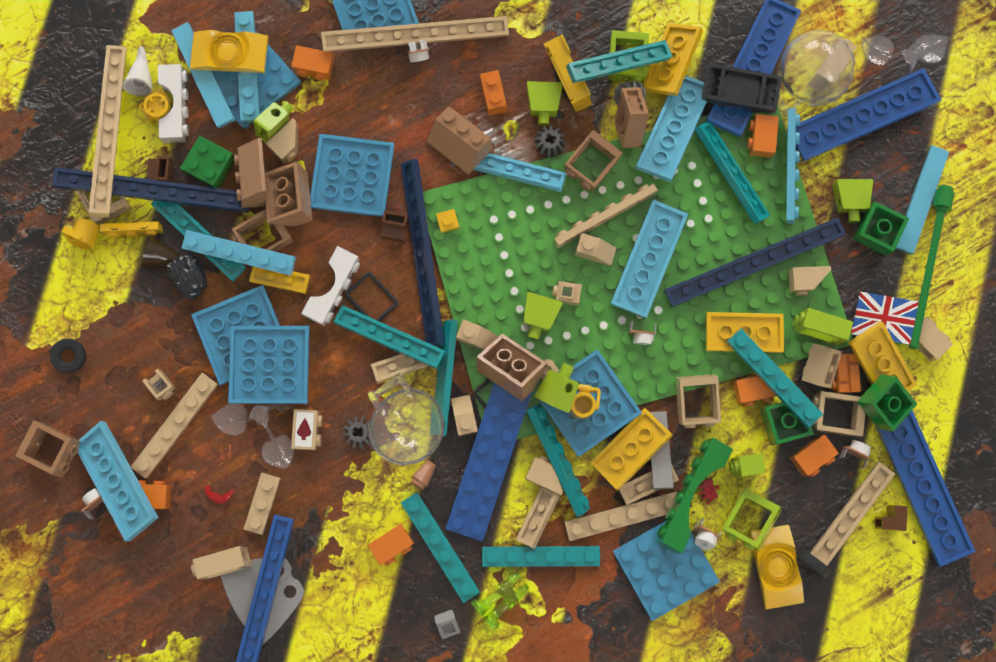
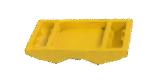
M216 30L194 32L190 69L265 73L268 36L245 31L236 33Z
M789 525L772 527L760 551L753 550L764 608L772 609L804 603L802 579L798 570L796 549ZM762 529L750 531L751 539L756 541Z

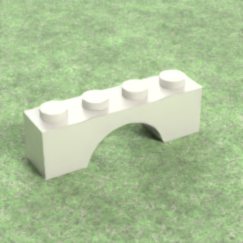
M181 64L158 65V84L163 90L170 92L174 99L173 107L169 114L159 119V138L163 143L186 142V136H189V128L186 125V118H188L189 112L185 100H188L187 88L185 89V82H188V74Z
M337 246L329 261L330 266L335 272L334 286L323 296L310 297L301 313L304 317L322 326H325L326 323L329 324L332 320L334 307H338L341 303L343 290L348 289L352 281L350 279L352 273H356L360 267L358 256Z

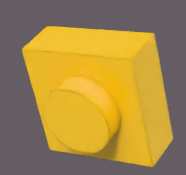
M455 209L436 213L441 233L459 229Z

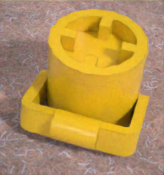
M158 89L154 93L147 95L138 107L151 123L153 121L159 123V119L169 114L173 102L162 89Z
M77 218L73 229L65 226L61 233L72 245L82 250H92L99 234L100 226L90 220Z
M579 384L577 388L579 393L575 394L570 412L575 418L585 419L591 416L595 410H599L601 391L599 388L591 387V385ZM590 393H597L596 401Z

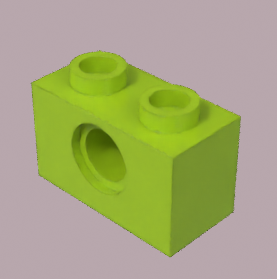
M755 454L731 458V462H729L731 474H734V477L765 473L763 455Z

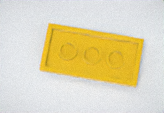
M667 24L661 41L666 40L673 57L668 61L651 64L643 84L646 92L678 96L703 33V29L700 26Z
M706 313V351L735 352L726 342L742 328L764 353L784 352V314Z
M879 321L848 342L871 385L880 375L896 376L907 391L917 386L884 322Z
M646 408L590 462L617 491L673 436Z

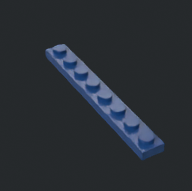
M274 515L236 662H258L295 519Z

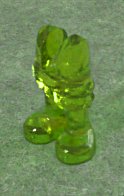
M517 572L501 581L502 583L498 584L499 587L482 601L475 599L471 602L474 608L483 616L495 602L504 597V600L496 608L483 617L495 631L499 628V617L508 608L512 610L513 606L517 605L529 589L527 583L519 587L516 592L511 588L521 577Z

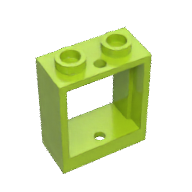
M612 30L609 53L615 52L616 45L642 46L649 44V33ZM647 66L641 67V71L627 70L608 75L607 79L613 82H644L647 76Z
M807 308L798 315H795L792 325L795 326L793 332L839 345L849 340L853 321Z
M745 488L722 529L726 532L725 536L733 541L738 539L744 542L742 546L751 551L754 549L760 551L782 509L780 506ZM746 500L771 513L756 541L731 528Z

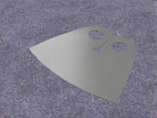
M263 558L251 560V567L221 575L228 599L244 626L246 625ZM286 558L283 563L284 573L280 576L263 644L288 619L304 594L300 581L294 579L291 575L292 568ZM288 585L296 588V595L292 598H287L284 595V589Z

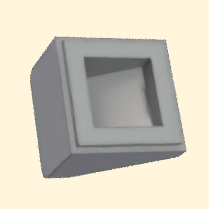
M453 610L434 616L442 639L461 633Z

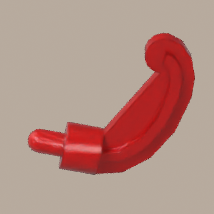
M207 485L205 487L207 497L216 503H226L232 498L231 495L234 493V490H231L224 495H220L210 491L211 486Z

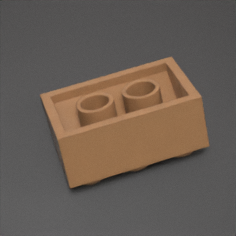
M449 106L436 119L427 139L429 145L468 175L493 149L489 136Z
M257 138L238 147L237 155H234V166H238L239 171L235 172L236 184H240V189H237V201H241V208L265 207L266 185L262 139Z
M297 162L266 172L265 202L267 223L298 226L313 221L307 171Z
M501 334L477 356V371L521 401L535 389L547 366L545 361L504 334Z

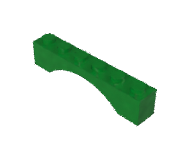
M715 438L702 442L699 448L701 452L691 464L692 470L690 474L685 476L682 482L684 486L674 498L675 504L665 516L667 520L664 526H661L657 532L658 538L656 542L676 554L683 553L691 536L689 510L695 491L709 474L726 465L733 450Z

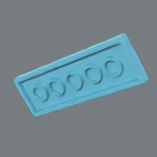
M685 75L678 96L668 95L636 165L637 170L671 183L707 101L701 99L704 82Z
M656 200L652 201L610 303L611 305L644 319L647 318L688 213Z
M100 421L79 439L81 443L78 448V454L124 540L131 541L158 519V516L107 423Z

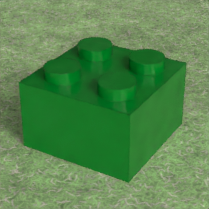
M199 136L180 168L186 175L211 188L220 189L234 165V155L228 150Z
M873 202L869 210L865 212L853 240L888 256L895 251L909 218L886 206Z
M880 375L857 401L878 429L891 432L895 431L917 405L896 376Z
M783 402L760 409L771 446L814 434L812 427L807 428Z

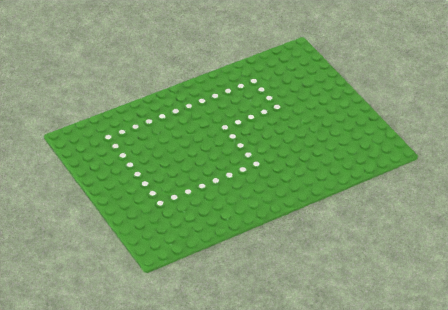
M778 106L776 113L752 112L741 137H737L714 126L770 214L768 218L757 224H754L750 219L747 211L739 202L735 192L729 186L728 181L719 170L716 162L699 139L695 130L671 183L636 169V165L652 132L650 130L644 132L641 147L622 148L620 139L609 141L623 154L594 192L590 189L589 191L585 190L577 179H571L567 175L562 191L558 192L492 174L423 192L428 231L453 320L458 321L457 333L464 319L482 326L498 336L504 334L543 361L547 358L549 361L552 359L559 372L563 363L574 366L598 349L637 406L677 395L676 377L714 374L718 376V382H723L754 373L736 352L706 351L707 312L784 314V352L765 353L777 366L808 358V352L813 343L837 350L850 346L848 342L853 340L851 332L849 340L839 345L793 332L795 326L792 323L795 315H798L807 308L847 320L832 271L807 296H796V293L790 294L788 276L790 269L794 267L830 266L823 245L672 308L664 292L666 288L817 226L800 172L799 181H795V188H799V199L795 200V207H799V218H795V224H787L788 135ZM756 114L779 116L776 153L772 158L749 156L750 149H747L748 138H751V131L748 130L750 120ZM709 115L700 117L696 128L706 123ZM594 146L586 148L572 167L594 183L611 162V159ZM575 151L531 162L530 164L565 172L564 165ZM646 184L648 186L652 184L656 186L657 192L654 196L585 233L600 238L616 247L611 266L575 256L580 237L558 249L556 248L554 239L556 238L555 235L560 231L566 230L567 232L573 229L572 226L581 220L582 222L589 220V216L597 211L599 214L602 213L609 204L614 202L615 204L620 203L624 196L630 193L632 195L638 193V189ZM653 200L688 213V216L647 318L644 319L610 303ZM455 209L459 229L441 233L436 213ZM559 281L582 284L578 306L562 304L549 332L541 331L539 340L527 337L530 327L523 325L527 292L556 299V297H552L554 285L558 286ZM563 288L562 296L571 297L572 289ZM633 321L632 330L654 332V324L656 323L654 342H651L650 345L634 344V335L628 334L630 322ZM460 342L474 392L475 389L488 379L477 371V356L483 351ZM541 378L532 391L527 409L540 403L534 397V392L540 387L543 381ZM493 381L477 393L486 404L494 385ZM709 384L683 386L684 392L709 386ZM476 399L477 407L482 421L485 408ZM527 411L525 412L517 439L537 434ZM547 413V418L550 422V425H552L554 429H556L557 426L554 424V422Z

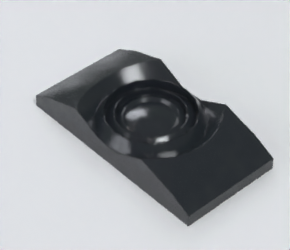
M707 63L701 99L715 105L735 106L751 112L776 113L782 76Z

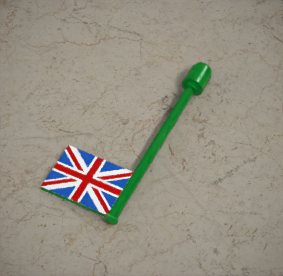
M940 185L935 191L932 209L937 214L919 301L860 292L851 332L852 336L860 335L881 321L884 322L894 343L908 345L912 350L920 348L918 345L944 215L952 210L955 195L953 187Z

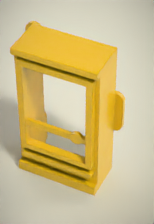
M563 34L544 43L575 112L593 105L590 99L591 94L585 81L573 84L566 66L568 63L573 62Z

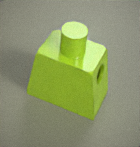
M527 81L526 91L530 116H538L539 126H549V117L557 116L563 87L562 82Z
M287 101L281 106L272 103L254 120L256 136L261 138L266 144L289 122V114L294 110L293 106Z
M837 179L832 184L838 213H848L849 223H859L860 213H865L870 208L873 179Z
M527 292L523 325L530 327L527 337L539 340L541 331L549 332L563 302Z
M563 363L559 373L549 370L534 397L569 413L579 385L577 381L570 378L574 367Z

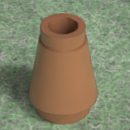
M426 460L411 476L410 483L418 489L424 490L425 487H428L436 465Z

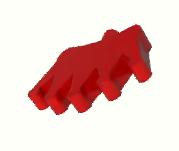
M712 479L703 480L701 483L704 484L697 488L703 489L701 492H698V495L706 494L701 500L709 499L706 505L718 498L715 490L720 488L719 485H713Z

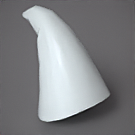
M142 46L139 47L136 60L122 84L124 91L137 96H147L153 93L147 56Z

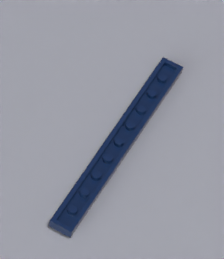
M410 159L401 164L425 340L427 343L438 347L445 345L423 188L418 159Z
M55 167L52 187L91 193L93 172ZM114 175L113 196L249 213V208H241V201H237V191Z
M835 218L666 288L664 292L672 308L841 238L846 233L839 218Z

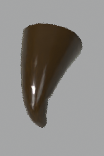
M151 237L143 252L140 267L166 266L173 259L178 260L179 254Z

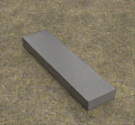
M650 412L668 430L667 412ZM669 440L651 457L653 490L673 489Z

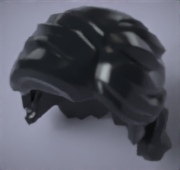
M191 254L179 255L178 260L173 259L172 262L166 265L167 272L165 277L172 282L175 291L187 299L194 300L198 298L202 291L207 288L206 274L201 269L198 257Z

